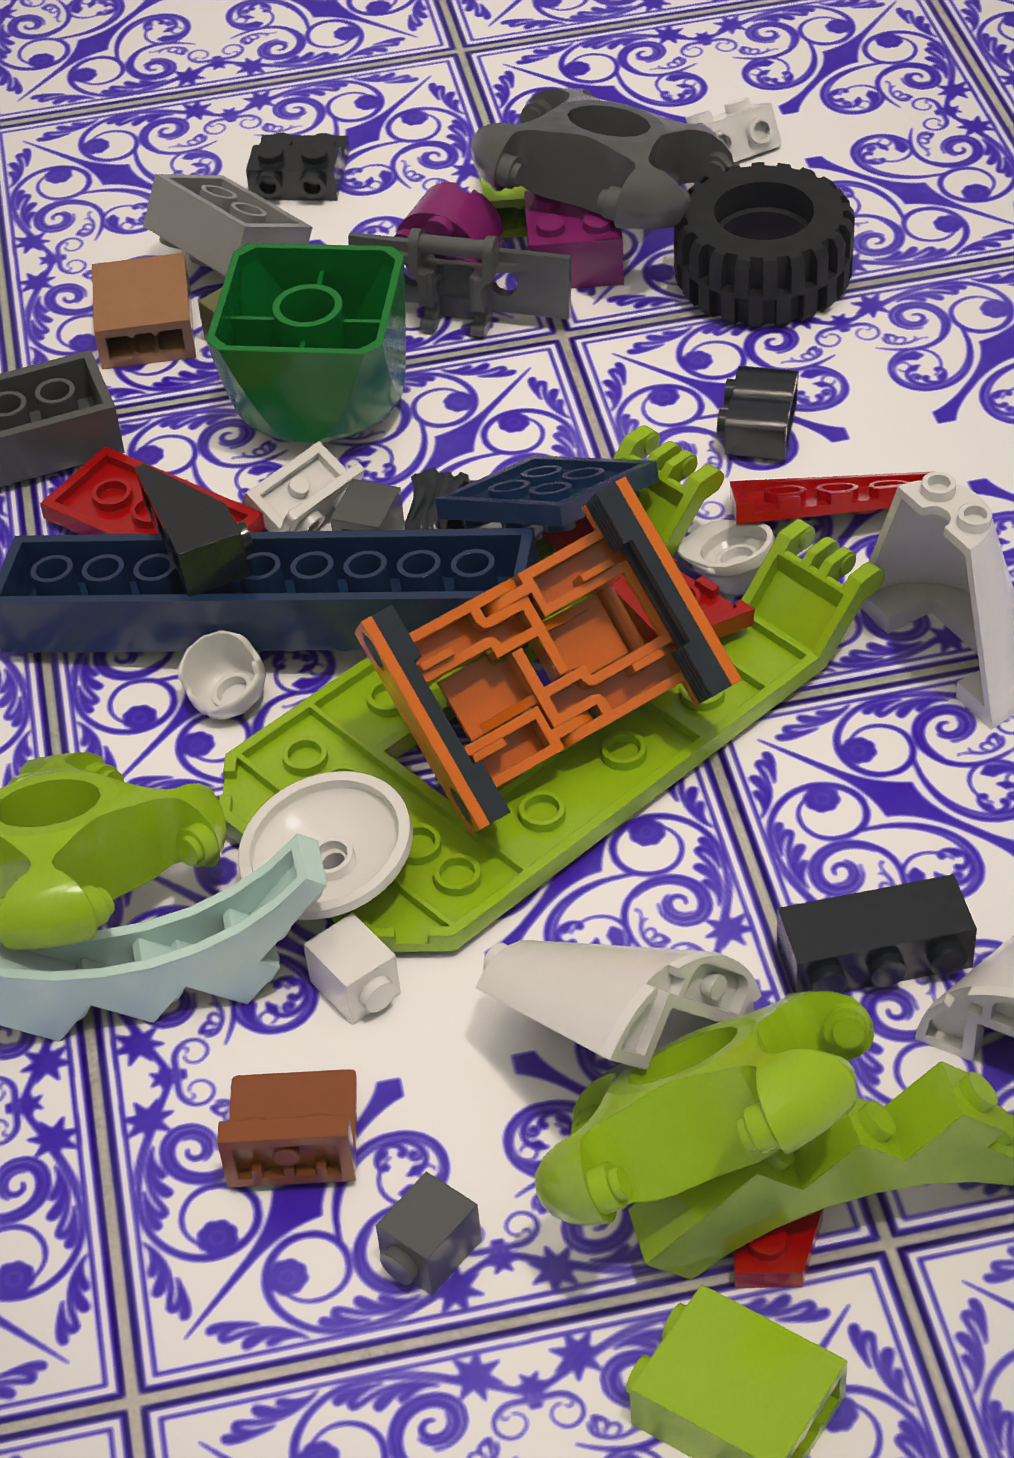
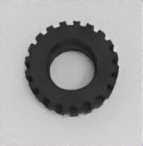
M752 162L751 166L740 167L739 164L727 167L725 172L720 174L715 171L705 176L701 183L696 182L687 191L691 197L690 208L683 216L681 222L674 226L675 279L684 296L694 306L699 305L703 313L712 318L715 315L721 316L724 322L734 325L737 322L748 323L749 327L762 328V324L775 323V327L789 325L791 320L799 319L802 322L812 318L817 310L824 312L834 304L836 299L840 298L849 286L853 270L854 210L840 188L837 189L833 181L827 177L822 176L819 178L813 170L804 167L800 170L791 167V164L778 162L777 166L765 165V162Z

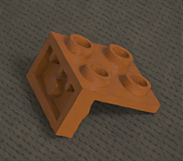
M340 1069L236 1075L232 1078L229 1121H218L217 1145L227 1188L356 1181L357 1075L355 1070Z

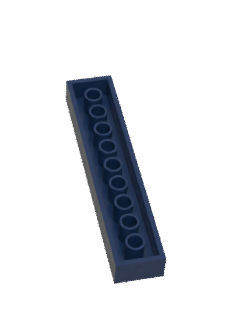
M534 528L249 532L254 546V552L246 554L251 576L190 597L158 533L15 536L0 569V647L2 652L27 653L185 652L201 636L225 630L246 637L256 651L364 650L354 634L361 621L388 606L393 605L408 633L498 584L514 578L518 573L538 563ZM527 644V645H525V646H523V647H521V648H522V649H528L529 644Z

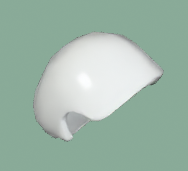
M220 630L201 636L186 649L178 666V678L189 700L202 715H208L211 719H229L244 714L262 696L266 679L265 667L249 640L241 634Z

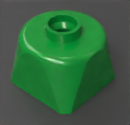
M249 243L233 251L206 342L217 372L241 419L253 429L273 438L297 443H316L318 441L340 440L358 434L380 422L395 408L402 396L406 371L403 254L392 246Z

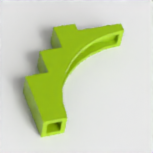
M939 1061L884 1107L876 1101H866L857 1097L854 1107L849 1113L819 1136L790 1154L786 1155L782 1150H779L756 1164L715 1177L674 1196L656 1201L636 1202L628 1211L645 1265L692 1280L729 1253L773 1229L830 1206L875 1193L926 1184L979 1182L1014 1186V1115L997 1105V1095L993 1087L983 1076L976 1072L968 1073L943 1061Z

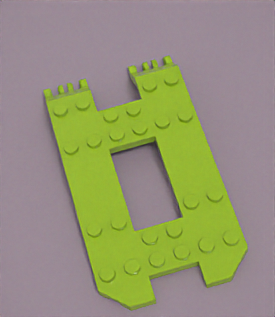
M641 425L624 437L613 459L642 460L649 455L647 460L657 461L659 481L639 490L640 496L638 499L671 557H673L704 500L716 493L722 486L724 473L711 464H706L695 471L698 464L696 455L688 450L682 451V447L673 441H667L658 447L660 443L659 433L647 425ZM688 477L685 484L682 485L680 482ZM801 519L795 520L778 533L741 599L755 608L753 625L718 638L739 673L741 681L696 706L693 704L683 684L680 683L506 782L497 789L508 806L510 813L471 835L468 834L454 807L447 798L395 760L414 747L417 742L369 658L366 657L225 754L223 767L224 786L223 793L219 796V802L225 817L226 834L240 844L248 823L260 807L284 788L307 777L328 772L351 771L381 779L396 790L409 812L413 827L412 846L409 856L399 874L385 890L366 904L347 913L331 917L332 921L337 923L353 913L392 952L456 951L825 669L864 600L881 587L885 579V571L871 562H866L851 573L843 585L838 580L854 568L856 563L855 552L847 547L840 548L837 541L830 537H824L810 547L803 559L796 555L813 543L815 529ZM543 537L536 541L539 561L557 552ZM587 596L562 609L561 611L555 613L554 615L584 601L585 599H587ZM529 643L528 649H523L530 663H532L538 657ZM486 653L445 674L429 687L448 721L456 716L451 707L446 704L447 700L437 682L480 659ZM509 655L499 659L491 665L493 666L501 662L502 660L506 659Z

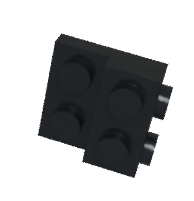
M283 132L262 135L260 144L252 146L246 167L248 189L265 200L337 201L350 151L348 135H332L329 133L289 135Z

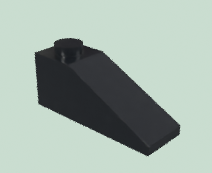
M146 464L135 467L145 508L189 597L251 576L246 554L254 552L251 535L244 521L235 523L225 503Z

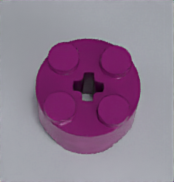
M441 182L433 185L425 192L401 222L394 237L409 238L412 228H420L424 230L425 234L485 240L486 236H497L500 248L503 223L496 208L483 194L476 190H473L470 194L457 189L459 183ZM434 255L436 259L482 263L481 259ZM404 262V265L408 269V263Z

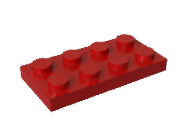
M104 446L40 503L43 518L80 535L157 534L145 508L135 471L136 466L146 463ZM146 464L225 503L235 523L244 521L249 532H262L265 529L262 512Z

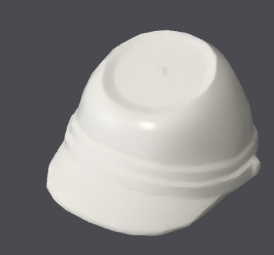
M717 520L708 522L690 533L681 542L677 552L682 559L692 564L693 568L702 576L720 586L719 591L730 595H744L775 541V537L771 528L762 522L736 524L735 520Z

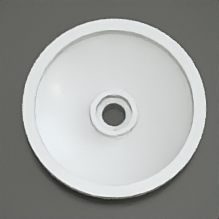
M337 771L307 777L275 794L252 817L239 845V871L243 879L268 862L297 833L318 840L323 868L326 873L327 887L316 902L311 903L298 919L315 920L341 915L375 898L399 874L412 846L413 827L404 801L396 790L374 776L359 772Z

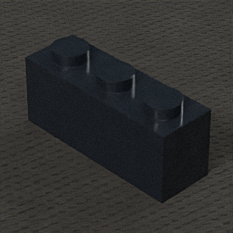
M954 874L777 908L776 947L793 993L833 991L841 994L875 986L888 987L901 981L926 976L950 975L959 970L973 967L977 927Z

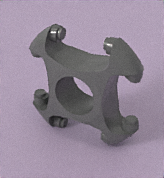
M582 88L548 89L533 95L529 103L521 111V124H488L477 130L470 148L475 168L483 180L494 190L502 191L504 188L513 189L514 187L522 186L544 198L576 205L598 213L603 218L614 221L616 228L623 229L674 227L681 222L691 204L689 193L680 186L686 183H701L705 176L715 171L718 174L723 173L727 167L734 166L732 153L729 148L707 125L701 122L698 124L678 122L633 106L593 97L589 90Z

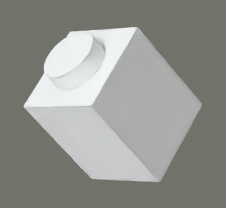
M353 913L303 943L310 982L352 1025L370 1013L384 1009L393 998L401 994L396 955Z

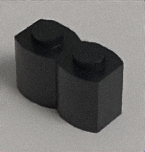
M739 366L735 379L726 380L724 392V408L726 409H719L716 429L717 439L725 440V454L786 459L797 408L799 370Z

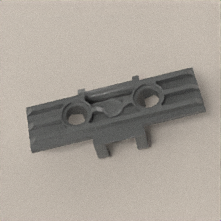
M412 228L409 238L350 232L348 235V245L392 246L404 255V262L408 263V274L416 279L409 278L404 272L405 302L419 303L420 306H425L424 317L420 321V330L435 332L442 316L474 320L470 328V335L486 337L493 322V311L570 319L571 255L499 248L497 236H486L485 240L425 234L424 230L420 228ZM434 255L481 259L482 263L436 259ZM497 273H512L517 279L518 287L513 290L502 289L496 284L494 277Z

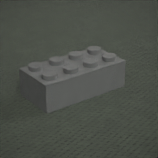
M91 350L0 374V488L85 464L104 446L120 453H125L116 407Z

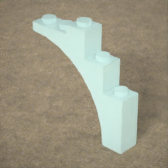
M297 833L268 862L230 888L188 908L145 922L98 930L91 940L51 948L17 951L5 948L0 941V1026L60 1042L74 1024L87 1015L91 1005L155 1023L168 1006L180 998L185 987L248 1005L257 993L274 979L277 971L280 969V956L276 943L287 935L290 927L311 903L316 902L327 887L326 873L323 868L318 840Z

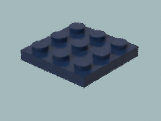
M533 455L435 498L438 519L460 520L462 527H479L494 522L501 523L502 528H527L532 525H541L544 532L547 533L569 531L576 527L575 521L586 517L582 507L597 491L626 476L636 496L639 497V490L658 482L657 461Z

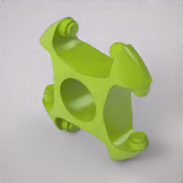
M90 752L57 754L28 760L21 767L20 775L12 778L8 785L0 788V941L2 945L11 951L51 948L91 940L96 935L97 928L108 922L110 915L114 913V899L145 885L170 866L179 862H184L186 865L193 867H214L224 849L226 823L223 808L213 790L200 783L185 784L171 789H155L124 782L123 775L114 766L105 764L101 756Z
M833 991L792 993L766 1007L740 1017L706 1026L667 1043L654 1051L647 1070L622 1063L594 1080L580 1094L572 1110L571 1136L557 1143L543 1157L535 1173L536 1193L541 1204L553 1217L570 1224L582 1226L610 1224L614 1222L618 1210L625 1208L631 1203L656 1201L674 1196L715 1177L756 1164L779 1150H782L786 1155L794 1152L826 1131L853 1109L857 1099L856 1074L849 1060L858 1058L871 1047L875 1036L871 1017L857 1000L848 995Z

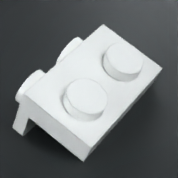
M746 97L724 104L725 112L712 116L711 110L686 117L688 124H698L701 122L711 128L732 153L733 162L780 147L782 144L772 102L751 104L750 98Z
M318 441L247 491L242 503L263 513L264 525L269 532L316 531L325 520L324 516L337 507L351 480H362L366 470L359 462L347 470Z

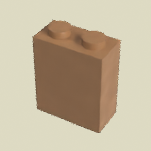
M184 252L91 264L94 334L102 370L196 358L191 288Z

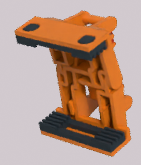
M626 476L597 491L582 507L583 512L594 529L593 532L523 570L514 578L498 584L408 633L393 605L361 621L354 632L469 835L510 813L508 806L497 789L499 786L682 683L693 704L696 706L742 680ZM623 577H625L658 635V638L645 644L612 586ZM587 596V599H585L584 601L554 615L555 613L561 611L562 609ZM529 643L552 682L545 687L521 648ZM486 653L480 659L437 682L447 700L446 704L451 707L459 721V727L463 728L469 741L472 742L463 747L429 687L445 674ZM509 655L506 659L502 660L501 662L493 666L491 665L499 659ZM589 709H590V711H591V713L593 714V716H594L595 719L592 718L590 712L588 711Z

